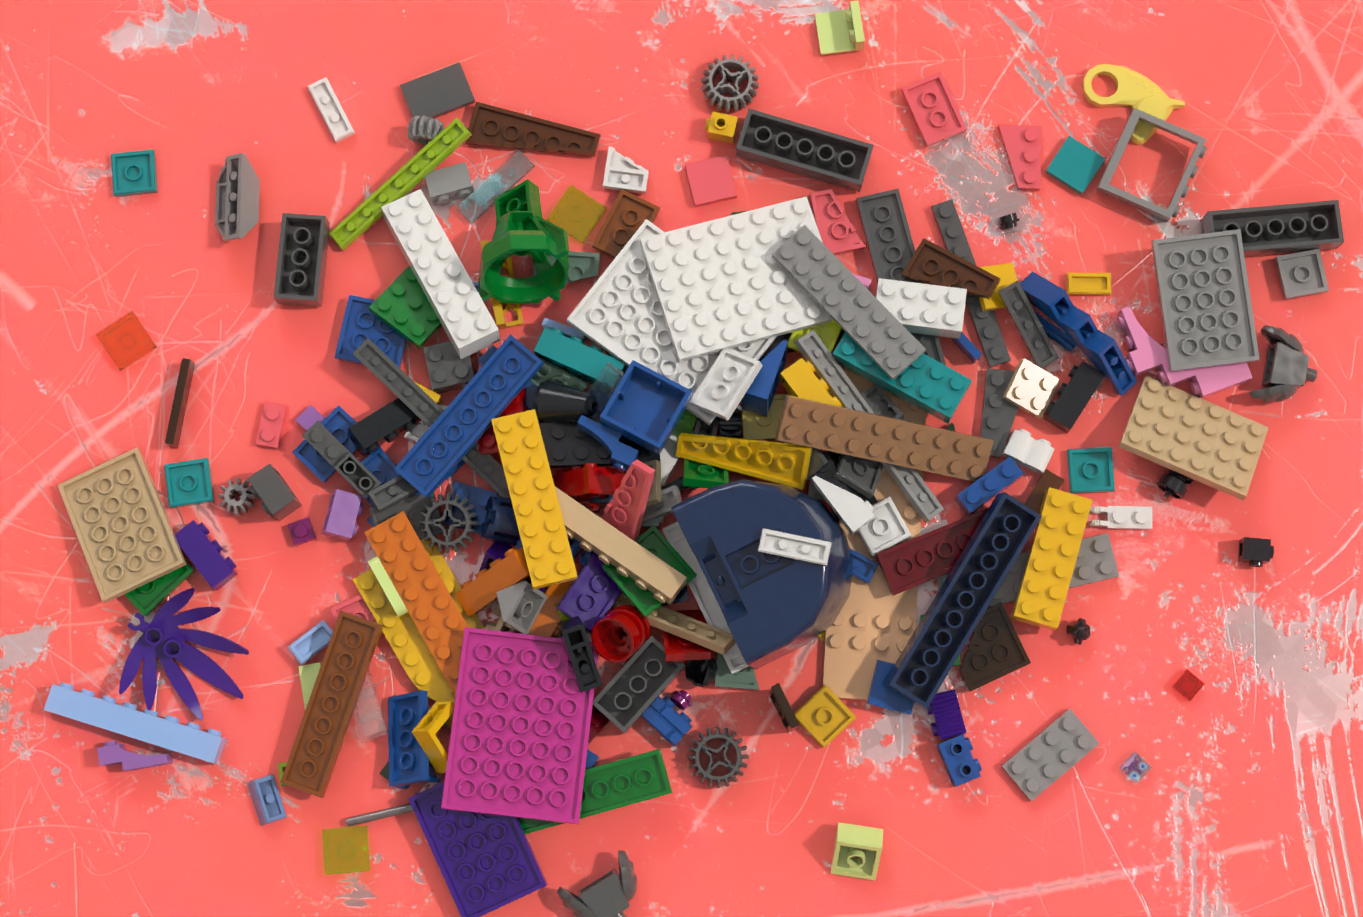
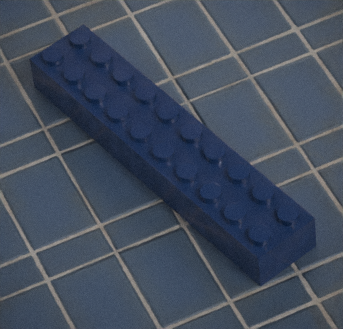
M1005 492L996 495L883 684L920 708L927 709L1040 521L1041 515Z

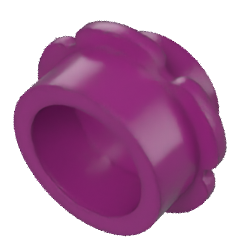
M675 690L671 698L675 706L681 710H685L688 706L691 707V696L684 690Z

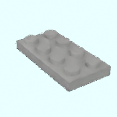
M1068 709L1001 767L1031 802L1100 743L1074 712Z

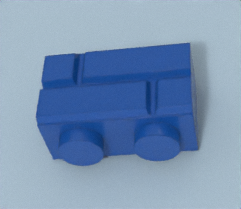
M658 696L641 717L675 747L691 730L692 725L689 723L692 720L683 711L678 714L673 709L675 704L666 696L663 699Z

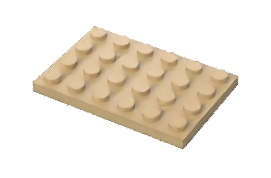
M1145 375L1118 447L1244 500L1247 496L1269 427L1176 387L1167 386L1166 383L1162 384L1161 381Z
M138 447L57 485L104 603L187 565L146 462Z

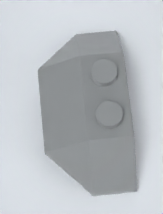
M244 153L226 156L225 165L221 169L216 182L215 226L222 235L223 241L243 238L259 222L260 179Z

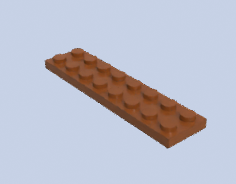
M340 611L280 783L324 798L384 625Z

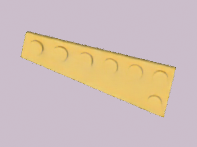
M681 433L678 436L675 456L804 489L812 447L790 443Z

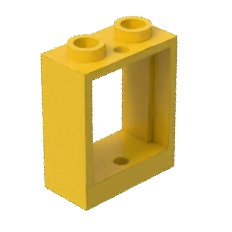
M453 701L436 702L412 730L413 735L437 773H446L448 755L435 734L445 722L451 730L455 706Z

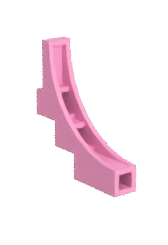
M1130 306L1122 308L1118 312L1117 323L1120 329H1124L1126 334L1125 343L1128 349H1132V352H1129L1126 356V362L1134 376L1158 368L1157 374L1162 384L1166 383L1167 386H1174L1191 380L1190 387L1193 394L1201 399L1247 383L1253 378L1247 362L1170 372L1167 349L1146 333L1136 320Z

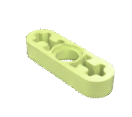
M378 556L368 560L367 562L397 616L400 617L407 613V608Z

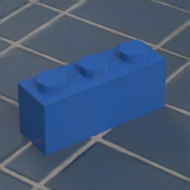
M1010 456L956 496L955 501L964 513L969 516L995 498L998 493L1003 492L1018 481L1024 473Z

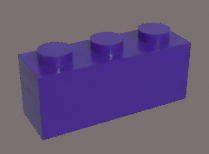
M193 520L177 532L175 537L179 546L213 589L218 590L238 575L235 571L237 566L229 556L225 558L221 553L224 549L216 539L211 540L208 536L210 531L203 522L199 524Z

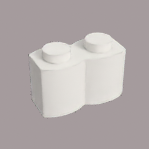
M1019 429V431L1014 430L1001 456L1006 459L1011 456L1015 463L1041 475L1044 473L1055 449L1051 447L1049 441L1042 438L1036 440L1031 437L1030 432Z

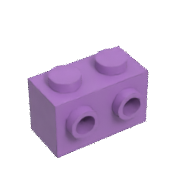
M339 489L334 490L331 494L321 534L344 541L350 540L352 536L355 537L358 529V524L355 523L357 515H361L363 510L362 496Z

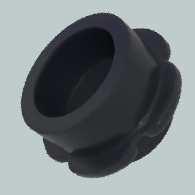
M1016 212L999 217L1001 222L999 226H1004L1005 229L1017 226L1016 221H1020V218H1017Z

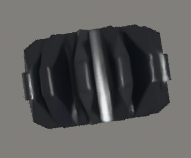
M738 404L728 421L720 418V437L739 439L742 437L741 405Z

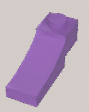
M117 741L104 742V747L97 748L99 766L122 764L123 771H134L173 764L171 754L142 755L126 750L125 745L118 744Z

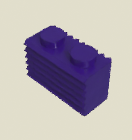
M955 689L937 693L926 709L928 715L932 714L934 723H931L930 726L933 736H937L938 740L966 734Z

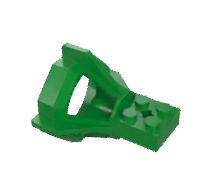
M527 179L494 199L497 221L492 241L487 243L482 250L479 268V295L483 301L491 297L496 298L502 303H539L548 297L558 301L561 299L560 290L565 288L569 268L567 232L542 218L539 187ZM515 254L516 256L529 255L532 257L538 275L528 278H510L500 275L504 260ZM546 254H549L556 258V261L552 266Z

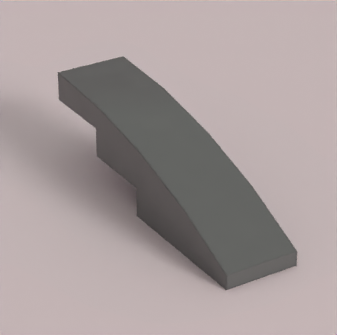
M874 384L861 394L875 414L905 420L904 415L880 386Z

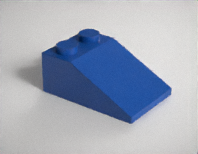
M783 340L760 361L763 366L741 399L742 410L767 417L779 384L780 373L783 371L787 361L788 341Z

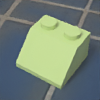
M838 822L830 874L875 881L882 852L883 829Z

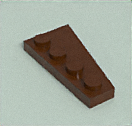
M925 238L922 239L901 274L903 278L930 285L967 289L966 294L985 299L991 298L1000 283L999 277Z

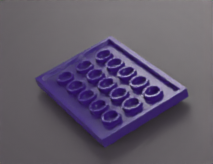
M444 782L408 798L461 917H481L548 885L518 818L441 809Z

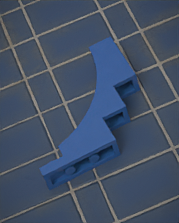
M1033 271L1020 283L1030 304L1049 317L1078 345L1097 370L1109 379L1118 395L1123 396L1137 383L1116 341L1098 330L1091 316L1074 306L1064 289Z

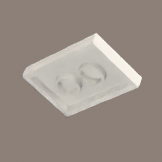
M724 348L693 395L690 403L694 407L728 421L763 365L758 360Z

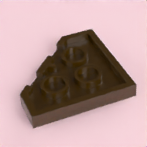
M1002 602L986 609L972 634L960 669V674L969 692L1031 663Z

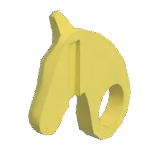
M1110 64L1096 65L1088 70L1082 82L1083 95L1090 104L1098 108L1131 107L1132 110L1136 108L1166 121L1173 109L1185 107V102L1169 98L1150 79L1123 66ZM1098 75L1111 77L1116 83V92L1110 97L1097 95L1091 85L1093 78ZM1138 120L1129 140L1136 145H1143L1159 128Z

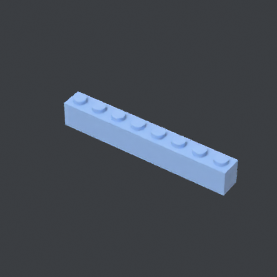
M61 682L60 686L52 684L44 707L45 711L207 762L219 763L227 738L221 737L222 732L209 728L208 732L200 730L201 725L191 722L183 725L178 723L179 718L166 715L165 719L157 717L158 712L147 710V708H145L144 712L136 710L137 705L124 702L122 706L115 703V698L103 695L102 699L94 697L95 692L82 688L81 692L73 690V685Z

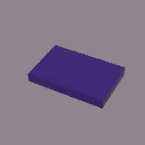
M592 553L577 575L578 579L573 581L556 606L557 610L570 619L579 616L585 630L589 633H592L594 625L607 614L622 592L602 569V565L605 563L598 558L596 553Z

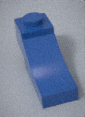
M581 415L578 421V429L592 436L608 451L614 468L622 472L628 470L632 462L638 459L639 450L621 443L622 433Z

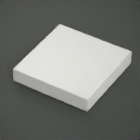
M891 497L873 505L872 507L875 510L873 512L874 519L858 530L872 557L912 536Z

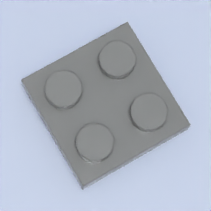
M1319 249L1277 256L1275 258L1284 300L1327 293L1329 291Z

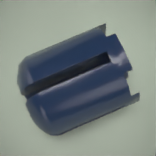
M490 496L485 510H487L484 524H481V537L517 546L520 535L511 499Z

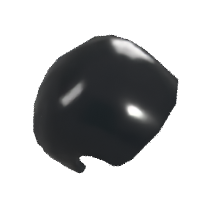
M711 656V659L687 660L685 667L686 679L698 687L709 686L717 676L718 666L714 657Z

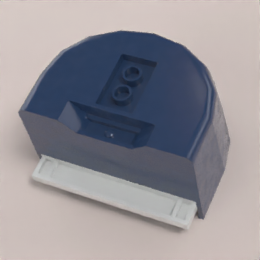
M742 479L713 486L671 507L677 522L662 530L667 541L697 574V577L689 583V586L707 624L731 633L736 641L730 650L723 655L731 674L737 673L749 666L758 669L807 645L833 625L850 595L853 559L845 530L824 504L792 486ZM763 528L831 542L827 566L758 552Z

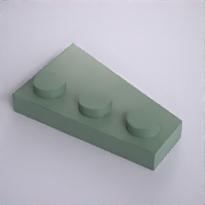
M569 251V268L566 284L599 276L600 253ZM546 254L552 266L555 263L556 258L549 254ZM533 263V276H536L538 273Z
M537 356L545 363L531 379L537 386L545 383L546 380H553L584 391L589 386V383Z
M717 652L716 663L718 669L714 687L759 690L753 667L749 666L737 673L731 674L723 655Z

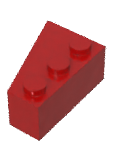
M597 463L583 464L584 467H570V470H558L557 474L552 475L555 487L575 501L583 502L590 501V498L596 496L604 499L607 498V495H613L621 485L624 472L616 468L597 467Z

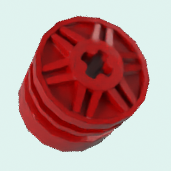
M620 605L594 625L591 633L592 644L602 658L610 662H622L633 655L648 640L650 625L647 618H644L634 606Z

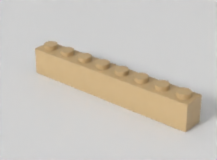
M555 487L567 537L579 541L580 546L586 551H593L598 554V558L607 565L611 563L622 576L626 578L629 576L634 579L635 584L642 590L648 589L654 593L653 596L661 603L667 602L671 605L685 586L687 577Z

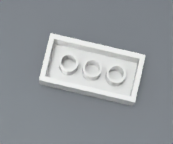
M878 279L876 298L910 333L960 339L967 289Z

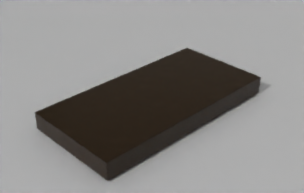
M775 684L771 687L769 696L786 731L792 732L797 729L799 723L780 684Z

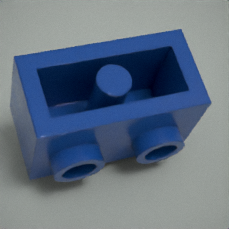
M962 734L936 745L953 787L981 777L979 772L982 771L978 759H973L970 752L973 750V746L968 737L965 738Z

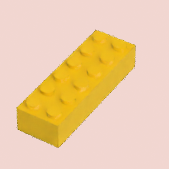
M1051 487L1045 491L1039 513L1042 517L1035 527L1010 619L1050 631L1058 629L1092 499Z

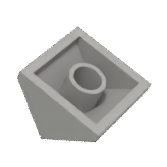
M525 580L496 592L503 621L522 634H528L548 596L538 589L533 590L532 585Z

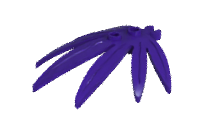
M190 588L169 599L159 609L150 624L145 621L141 613L137 612L135 617L140 620V624L134 625L129 622L128 627L131 630H139L143 634L133 646L126 660L120 680L119 694H123L130 686L140 668L142 658H144L143 692L147 710H151L157 689V665L155 658L158 657L168 679L180 698L201 721L203 720V713L197 695L187 676L173 658L213 686L240 699H243L244 695L233 679L214 660L199 649L186 643L185 640L230 653L248 655L249 650L228 638L214 633L178 627V625L206 619L221 610L220 607H197L173 615L182 609L193 596L195 589Z

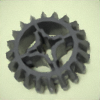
M451 493L446 494V500H444L442 494H438L439 502L431 498L432 507L424 504L423 507L428 512H420L419 514L425 517V521H418L419 525H425V528L420 529L419 532H427L428 535L423 540L428 541L432 539L429 547L433 548L438 544V552L442 551L443 546H445L446 553H450L451 546H453L455 552H458V544L463 548L467 547L465 539L473 542L474 539L469 534H477L478 532L475 529H471L472 525H479L478 521H472V518L477 517L478 514L476 512L470 514L469 511L474 506L471 504L465 507L468 499L464 498L459 502V494H456L453 500ZM445 505L443 516L440 519H432L435 511ZM452 505L462 510L466 520L455 518ZM448 517H451L450 520L459 522V524L450 525L449 529H446L447 526L438 524V522L447 521ZM431 526L442 528L445 541L439 539L434 534ZM465 527L463 534L458 539L452 541L455 528Z
M715 727L716 734H712L710 728H707V737L700 732L698 735L702 740L700 742L696 739L692 740L697 745V748L689 747V751L695 753L694 756L687 757L690 761L695 760V764L689 765V768L694 769L697 767L698 771L693 776L697 777L699 774H702L703 777L700 779V783H703L706 778L709 779L708 787L712 786L713 781H717V788H721L720 781H724L726 787L730 786L729 778L735 783L738 781L734 776L735 773L743 776L744 773L739 770V767L747 768V764L741 762L742 759H748L749 757L747 754L741 755V751H745L747 746H738L743 739L739 738L735 741L733 738L736 736V732L733 731L730 737L727 736L728 728H724L723 734H719V727ZM712 739L725 740L718 749H712L705 745L706 742ZM731 744L737 754L736 765L731 763L726 757V751ZM725 747V750L723 751L724 755L722 757H725L724 761L727 762L728 765L724 762L718 761L714 764L713 767H711V765L713 764L712 759L714 758L711 757L712 754L708 752V750L712 753L718 754L719 751L721 752L722 749ZM700 750L710 757V763L705 771L699 762ZM717 766H724L731 770L730 773L724 776L710 775Z

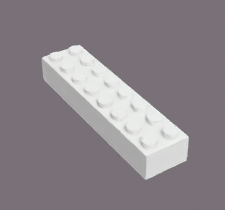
M421 189L382 206L383 217L460 359L500 341L497 325Z

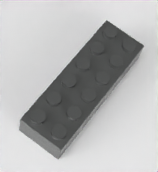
M749 108L736 147V156L860 192L874 145Z
M1339 200L1207 211L1202 217L1204 234L1240 229L1244 257L1304 252L1314 249L1330 250L1337 249L1344 243Z

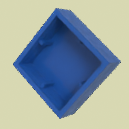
M632 360L600 415V424L622 433L623 437L660 455L692 399V391Z

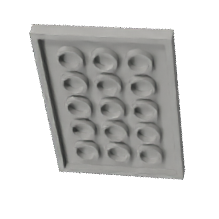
M1241 230L1152 240L1151 245L1170 372L1260 360Z

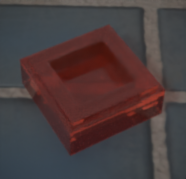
M1186 669L1173 684L1172 688L1188 701H1191L1203 687L1204 683Z

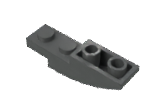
M318 420L302 435L365 499L368 497V492L381 484Z

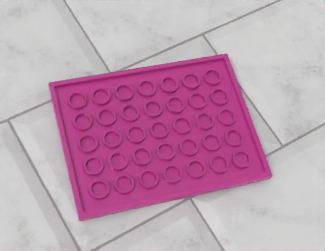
M465 627L441 809L579 825L594 688L582 693L580 692L562 638ZM589 642L597 666L598 653L592 642Z

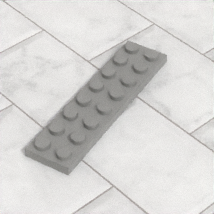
M806 225L772 253L774 259L892 381L926 352L922 344Z
M1108 533L1082 539L1069 588L1119 577ZM1029 552L1019 554L988 607H992L1000 602L1005 604L1016 600ZM949 573L936 578L938 590H940Z

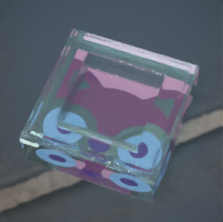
M1135 751L1119 768L1137 784L1152 767Z

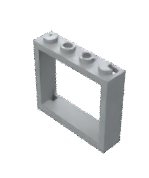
M1134 108L1096 191L1168 222L1171 217L1175 218L1181 206L1177 204L1180 197L1185 198L1190 186L1186 184L1189 177L1194 178L1199 166L1195 164L1198 158H1203L1207 150V146H1204L1207 139ZM1138 120L1196 144L1167 209L1109 185Z

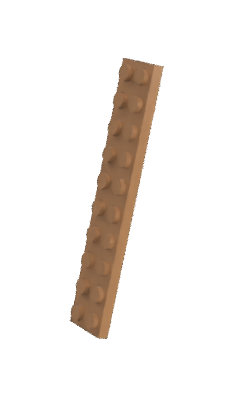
M790 395L785 397L775 439L779 441L974 482L985 475L994 443L992 439Z

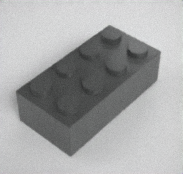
M282 213L274 299L278 304L322 307L330 222L326 216Z
M651 635L595 697L593 705L626 734L656 698L685 669V665L681 661H665L664 646Z

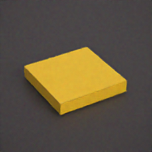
M1013 263L980 267L1000 278V283L990 299L979 297L982 311L1006 308L998 290L1018 281Z
M826 684L794 713L799 723L823 748L857 718Z

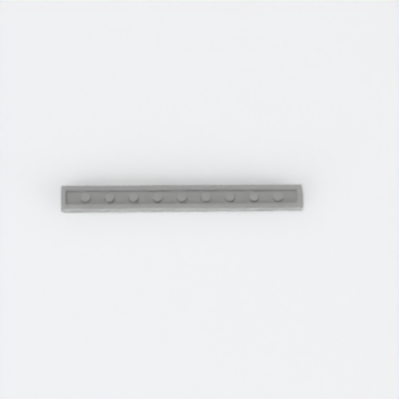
M814 330L794 343L804 358L813 365L816 370L815 373L820 379L822 378L829 387L828 391L833 397H837L842 407L875 414ZM881 462L925 523L944 510L915 469Z

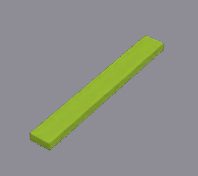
M458 118L454 119L337 225L329 235L342 250H346L383 216L382 206L404 197L472 134Z

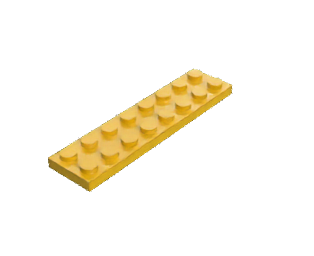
M535 409L491 419L533 590L578 579Z

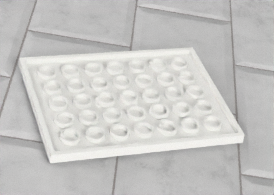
M807 196L640 238V245L679 362L716 353L724 348L731 349L834 321L772 256V253L804 225L822 242Z
M646 219L570 314L567 322L614 357L624 362L628 367L632 360L690 389L693 397L721 351L682 362L678 361L640 245V238L664 233V231ZM777 336L731 348V350L759 361ZM690 402L686 408L708 425L716 417L711 413L692 406Z

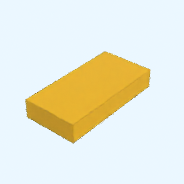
M1067 272L1066 293L1071 296H1110L1111 273Z

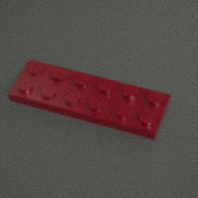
M988 508L875 554L892 596L951 572Z

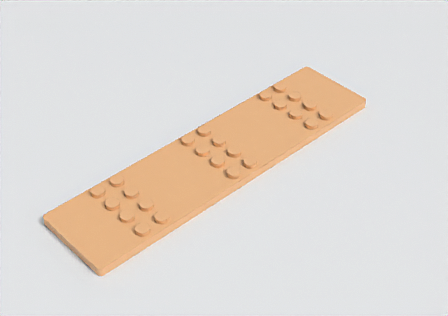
M840 365L860 394L874 385L873 382ZM882 388L904 415L906 421L926 425V412ZM883 466L874 496L878 503L891 497L912 535L894 545L897 546L920 536L921 517ZM915 469L923 479V471ZM841 522L840 525L845 530L850 549L878 563L876 556L872 557L858 531L851 535ZM879 565L869 584L852 576L850 595L833 625L826 629L823 686L826 684L841 699H868L876 661L881 660L895 664L916 630L918 586L892 596Z

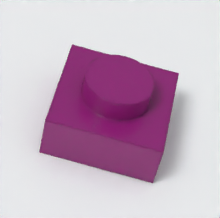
M309 517L287 525L294 546L317 539Z

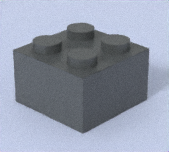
M451 341L423 347L433 392L440 394L463 389L475 376L472 356L469 355L460 359Z
M270 463L248 478L251 483L248 486L250 491L259 500H263L261 506L272 518L276 517L281 521L302 506L279 471Z

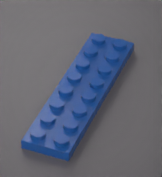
M510 334L397 464L394 470L422 495L429 498L492 425L491 419L498 418L545 363Z

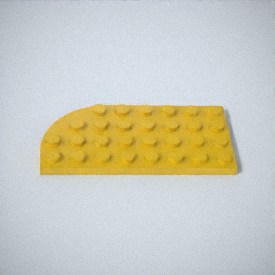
M432 539L428 541L420 540L468 627L485 629L477 614L469 617L455 596L462 588L442 554L437 551V546L429 547ZM372 569L352 579L377 623L384 625L382 632L413 684L419 690L428 691V697L436 702L453 701L455 705L456 697L409 612L400 617L397 616Z

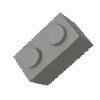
M466 162L434 170L425 177L433 203L444 204L451 198H465L474 192Z

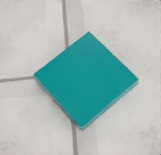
M1068 136L1045 173L1082 195L1106 158L1071 136Z
M154 149L111 154L113 195L115 197L158 193Z
M1112 447L1066 450L1069 493L1115 491Z
M209 458L164 464L169 508L215 502Z

